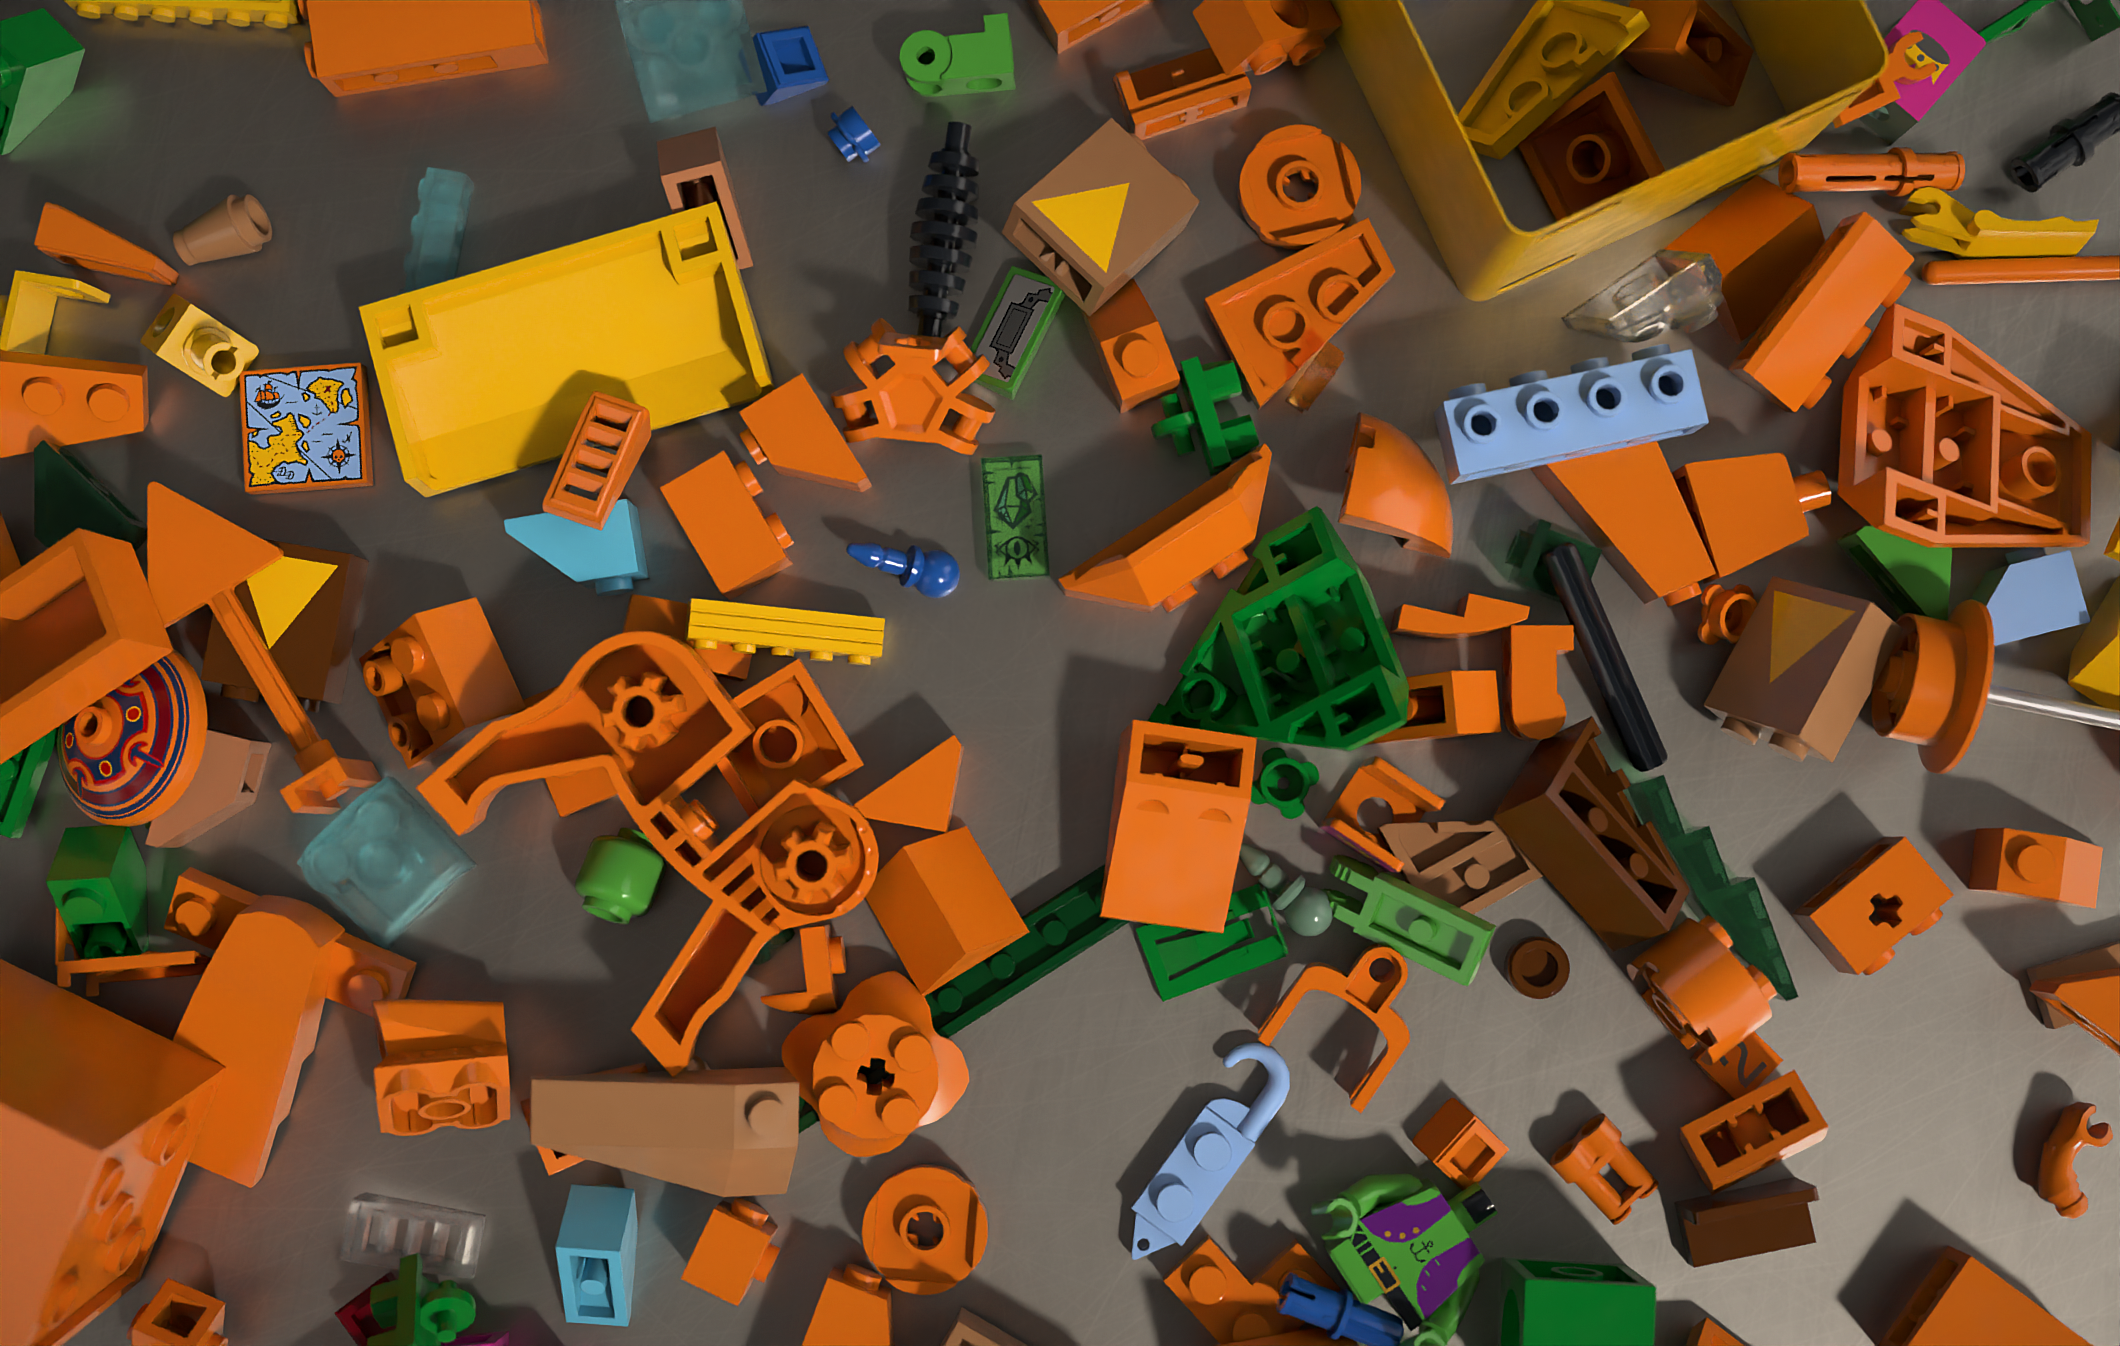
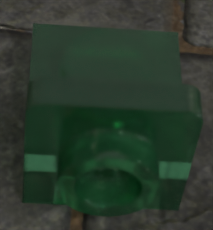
M1538 519L1528 527L1527 531L1518 529L1511 542L1505 559V563L1513 566L1508 583L1561 603L1543 563L1542 554L1557 544L1572 542L1576 545L1590 579H1592L1602 549L1550 529L1552 523Z

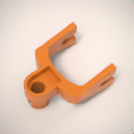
M1376 943L1362 951L1347 973L1322 962L1307 964L1258 1027V1040L1269 1046L1303 995L1310 990L1329 992L1357 1007L1378 1026L1387 1040L1386 1047L1349 1092L1351 1107L1362 1113L1410 1042V1033L1404 1019L1390 1005L1405 985L1408 977V968L1404 957L1395 949ZM1377 958H1386L1392 962V967L1384 975L1375 974L1373 976L1369 970L1371 963Z

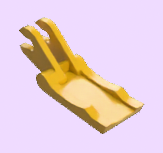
M1933 187L1917 189L1907 200L1911 202H1908L1898 213L1911 216L1910 222L1916 226L1902 231L1901 235L1907 240L1951 252L1959 260L2075 257L2094 235L2099 219L2073 221L2064 216L2040 221H2017L2001 218L1994 212L1986 209L1974 213L1941 189Z

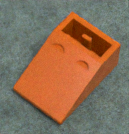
M1134 719L1120 734L1099 917L1212 933H1224L1251 800L1257 738Z

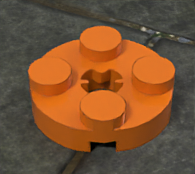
M1303 124L1278 128L1266 134L1247 156L1238 181L1239 205L1249 226L1257 232L1259 239L1266 245L1272 247L1281 246L1290 250H1303L1345 229L1351 220L1361 194L1360 170L1350 149L1341 141L1338 144L1332 137L1322 134V129ZM1300 173L1303 182L1313 181L1316 186V194L1309 192L1307 195L1309 200L1305 202H1296L1294 196H1286L1282 184L1286 186L1290 184L1287 176Z
M933 1164L910 1166L887 1177L870 1199L862 1223L863 1245L871 1263L873 1261L877 1270L886 1277L885 1280L895 1288L917 1295H932L945 1292L954 1287L957 1282L966 1278L981 1261L988 1238V1216L975 1185L954 1170ZM920 1212L932 1213L934 1222L943 1224V1236L939 1239L934 1235L932 1238L933 1245H919L918 1234L908 1232L909 1220L913 1217L918 1221L920 1218L918 1213Z

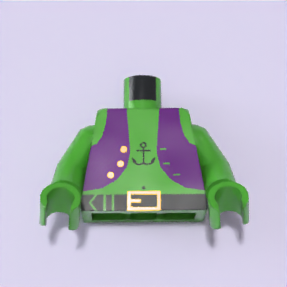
M1369 1174L1338 1194L1336 1199L1314 1203L1311 1206L1312 1216L1330 1212L1333 1218L1331 1230L1328 1233H1323L1321 1235L1322 1238L1330 1240L1348 1237L1410 1332L1419 1327V1334L1404 1339L1399 1346H1446L1464 1319L1480 1281L1478 1268L1485 1261L1468 1233L1498 1214L1481 1186L1475 1182L1446 1202L1438 1188L1428 1178L1419 1180L1412 1174Z

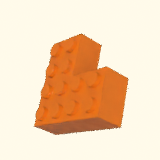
M0 511L1 765L78 714L85 707L92 705L173 651L132 543L78 528L21 567Z

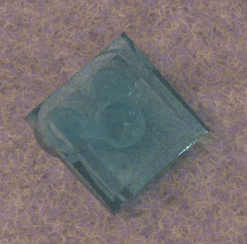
M744 0L614 1L650 123L768 91L746 15Z
M389 776L359 795L309 843L297 862L302 868L306 881L312 888L327 894L374 942L388 951L395 945L394 942L443 893L458 879L477 866L474 860L394 777Z

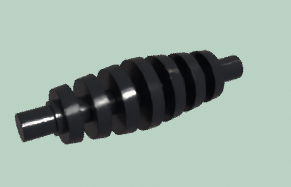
M949 122L945 147L941 151L931 153L928 167L941 174L925 176L921 190L933 197L919 199L915 214L918 217L928 221H916L911 224L910 238L924 244L912 246L909 251L910 263L926 269L909 272V286L923 292V295H912L908 299V310L917 314L919 319L917 335L941 337L943 323L947 322V319L957 317L960 304L947 299V296L962 295L966 280L951 273H965L970 270L973 257L959 250L974 249L977 243V232L964 226L978 224V209L965 202L978 200L979 185L965 177L979 175V160L968 152L972 126L962 122Z

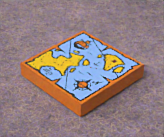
M357 362L241 372L239 381L246 493L260 495L373 486L367 366Z

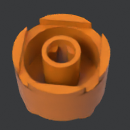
M1709 915L1699 922L1691 918L1683 920L1627 965V971L1632 981L1641 974L1643 975L1650 988L1641 996L1670 1033L1687 1050L1697 1043L1707 1050L1700 1060L1707 1065H1712L1772 1017L1768 1001L1777 993L1768 978L1756 966L1750 964L1747 968H1744L1728 949L1733 945L1730 936Z

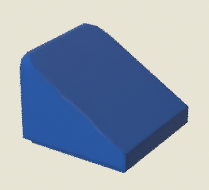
M808 26L756 33L742 50V61L760 106L775 104L825 85L829 81Z

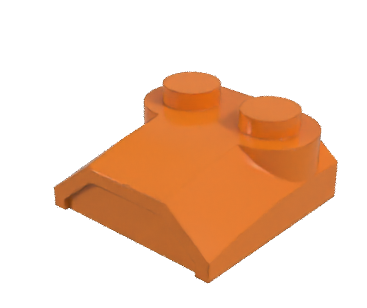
M800 658L733 698L756 730L716 764L749 818L797 777L823 790L865 765L822 695L818 684L811 677Z

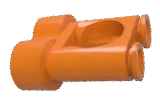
M1601 1113L1587 1121L1573 1139L1563 1144L1553 1154L1549 1165L1567 1184L1575 1182L1611 1223L1616 1225L1630 1214L1632 1210L1630 1205L1638 1198L1644 1199L1651 1195L1658 1187L1659 1182L1620 1141L1622 1132L1604 1113ZM1607 1163L1628 1185L1621 1194L1599 1173Z

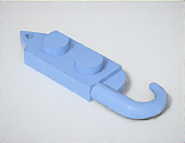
M1244 1043L1233 1048L1224 1057L1223 1065L1227 1068L1247 1058L1260 1061L1267 1069V1083L1250 1107L1228 1098L1212 1099L1202 1106L1131 1204V1209L1136 1212L1131 1251L1133 1260L1175 1242L1183 1246L1256 1145V1140L1283 1105L1290 1089V1072L1284 1058L1274 1048L1262 1043ZM1140 1239H1147L1149 1245L1146 1248H1140L1137 1245Z

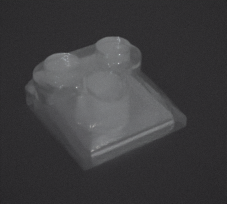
M1660 249L1564 315L1562 320L1567 328L1588 336L1625 343L1643 342L1654 339L1669 330L1680 328L1685 333H1691L1705 327L1718 316L1719 313L1716 308L1724 299V295L1721 292L1722 274L1708 253Z

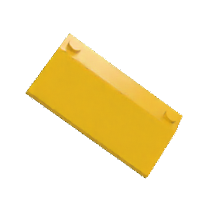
M717 201L359 307L404 481L424 497H430L563 457L582 410L593 391H598L648 409L652 431L760 399L776 389L761 336ZM594 444L593 448L598 447V446H601V445Z

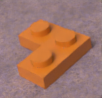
M1209 1235L1203 1238L1163 1276L1165 1284L1220 1344L1296 1332L1305 1323L1303 1320L1287 1314H1280L1276 1311L1277 1299L1285 1300L1286 1296L1279 1294V1291L1289 1273H1294L1299 1278L1335 1292L1341 1290L1338 1284L1296 1238L1252 1280H1249Z

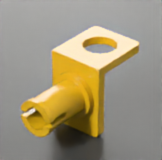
M15 270L10 295L0 294V331H2L0 350L44 355L57 296L108 304L110 294L79 280Z
M176 293L170 296L140 341L142 345L154 354L223 397H227L232 393L239 382L241 372L247 371L259 353L257 346Z

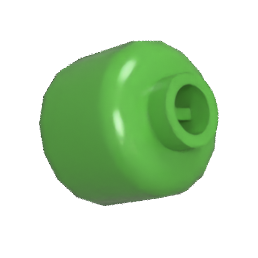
M622 827L619 829L617 836L600 835L593 839L574 886L576 892L584 899L582 908L585 911L601 919L622 925H628L631 918L643 917L648 914L666 873L667 865L664 859L652 850L653 844L644 833Z

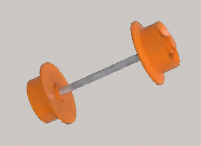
M1971 599L1958 604L1949 614L1948 621L1912 613H1905L1899 617L1895 623L1903 629V632L1872 688L1871 715L1876 733L1882 737L1916 743L1924 767L1928 771L1937 774H1944L1952 770L1965 755L1976 734L1986 703L2120 730V711L1990 685L1994 663L1993 623L1987 607L1982 602Z

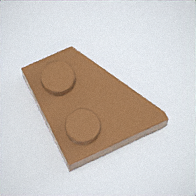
M1495 820L1388 823L1376 828L1390 854L1405 863L1400 872L1406 883L1471 914L1479 912L1544 876L1539 868Z

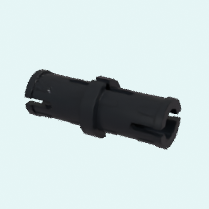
M2112 92L2108 93L2099 102L2076 118L2061 120L2051 128L2049 137L2023 155L2013 159L2010 171L2016 183L2027 192L2033 193L2041 189L2042 185L2069 166L2078 167L2089 161L2093 157L2096 147L2120 131V95Z

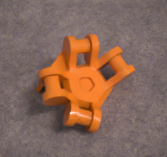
M879 318L871 325L872 334L860 344L851 341L843 348L845 359L863 382L842 388L830 394L834 407L842 408L848 425L842 429L846 443L860 442L878 437L937 443L965 455L974 454L979 445V441L975 436L982 423L988 424L991 422L996 410L980 398L960 392L974 382L991 363L983 354L978 357L973 354L963 342L967 335L959 325L941 338L897 333L886 320ZM884 355H888L895 364L880 376L875 363ZM944 357L958 372L948 384L933 368ZM866 401H872L877 418H870ZM950 408L960 413L953 426L942 424Z

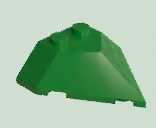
M1316 506L1262 537L1252 553V556L1257 559L1237 591L1230 588L1178 671L1183 674L1182 679L1165 706L1158 703L1147 722L1255 737L1257 740L1350 752L1407 723L1409 683L1367 579L1321 508Z

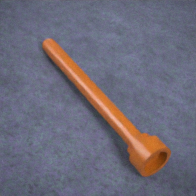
M2120 255L1930 261L1923 266L1921 277L1929 285L2120 280Z

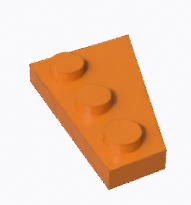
M1369 218L1347 227L1204 299L1203 304L1231 359L1234 361L1235 367L1257 410L1290 380L1396 272Z

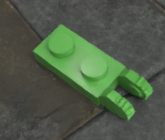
M1334 855L1328 869L1330 873L1340 880L1368 893L1363 905L1359 900L1347 896L1340 891L1330 888L1321 889L1328 896L1327 899L1330 902L1334 918L1355 927L1353 932L1382 946L1391 947L1402 956L1463 986H1468L1474 980L1496 925L1386 872L1378 873L1374 867L1364 862H1360L1350 856Z

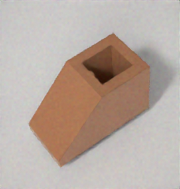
M207 728L203 755L191 783L170 809L156 819L145 823L146 829L149 830L145 845L180 848L254 804L271 743Z

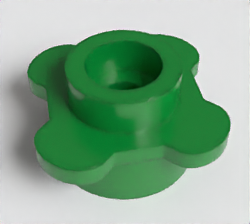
M1270 748L1262 755L1263 768L1258 779L1252 781L1251 801L1257 805L1267 803L1278 808L1284 818H1298L1305 811L1303 800L1308 794L1309 788L1317 784L1319 780L1318 769L1311 762L1301 764L1294 759L1288 758L1285 751L1281 748ZM1285 777L1288 779L1289 786L1286 789L1278 787L1277 782L1279 778Z

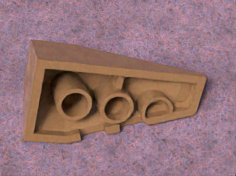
M786 1067L680 1071L674 1077L669 1072L530 1077V1143L533 1145L721 1197L786 1194L798 1149L799 1082Z

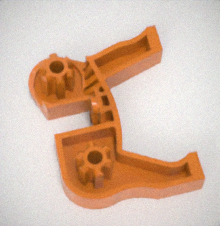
M634 631L612 636L592 647L575 663L562 684L549 696L517 714L489 723L420 783L416 789L455 833L461 836L473 831L486 819L487 810L493 798L510 784L599 767L606 769L618 796L649 841L681 875L712 899L710 907L631 1028V1031L671 1076L674 1077L689 1064L694 1056L696 1042L706 1019L730 998L762 946L783 929L836 918L856 907L865 898L874 883L878 870L879 852L872 827L859 810L799 777L795 778L727 839L721 842L714 834L720 828V825L712 814L697 799H694L691 803H686L681 795L756 729L693 648L682 640L668 634Z

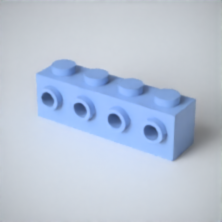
M1669 344L1655 345L1633 352L1631 354L1633 361L1609 366L1608 358L1600 357L1570 366L1572 373L1570 375L1548 379L1546 370H1539L1510 378V387L1487 392L1484 383H1477L1449 391V400L1443 401L1434 412V417L1450 485L1693 434L1708 424L1709 421L1692 349L1671 353Z

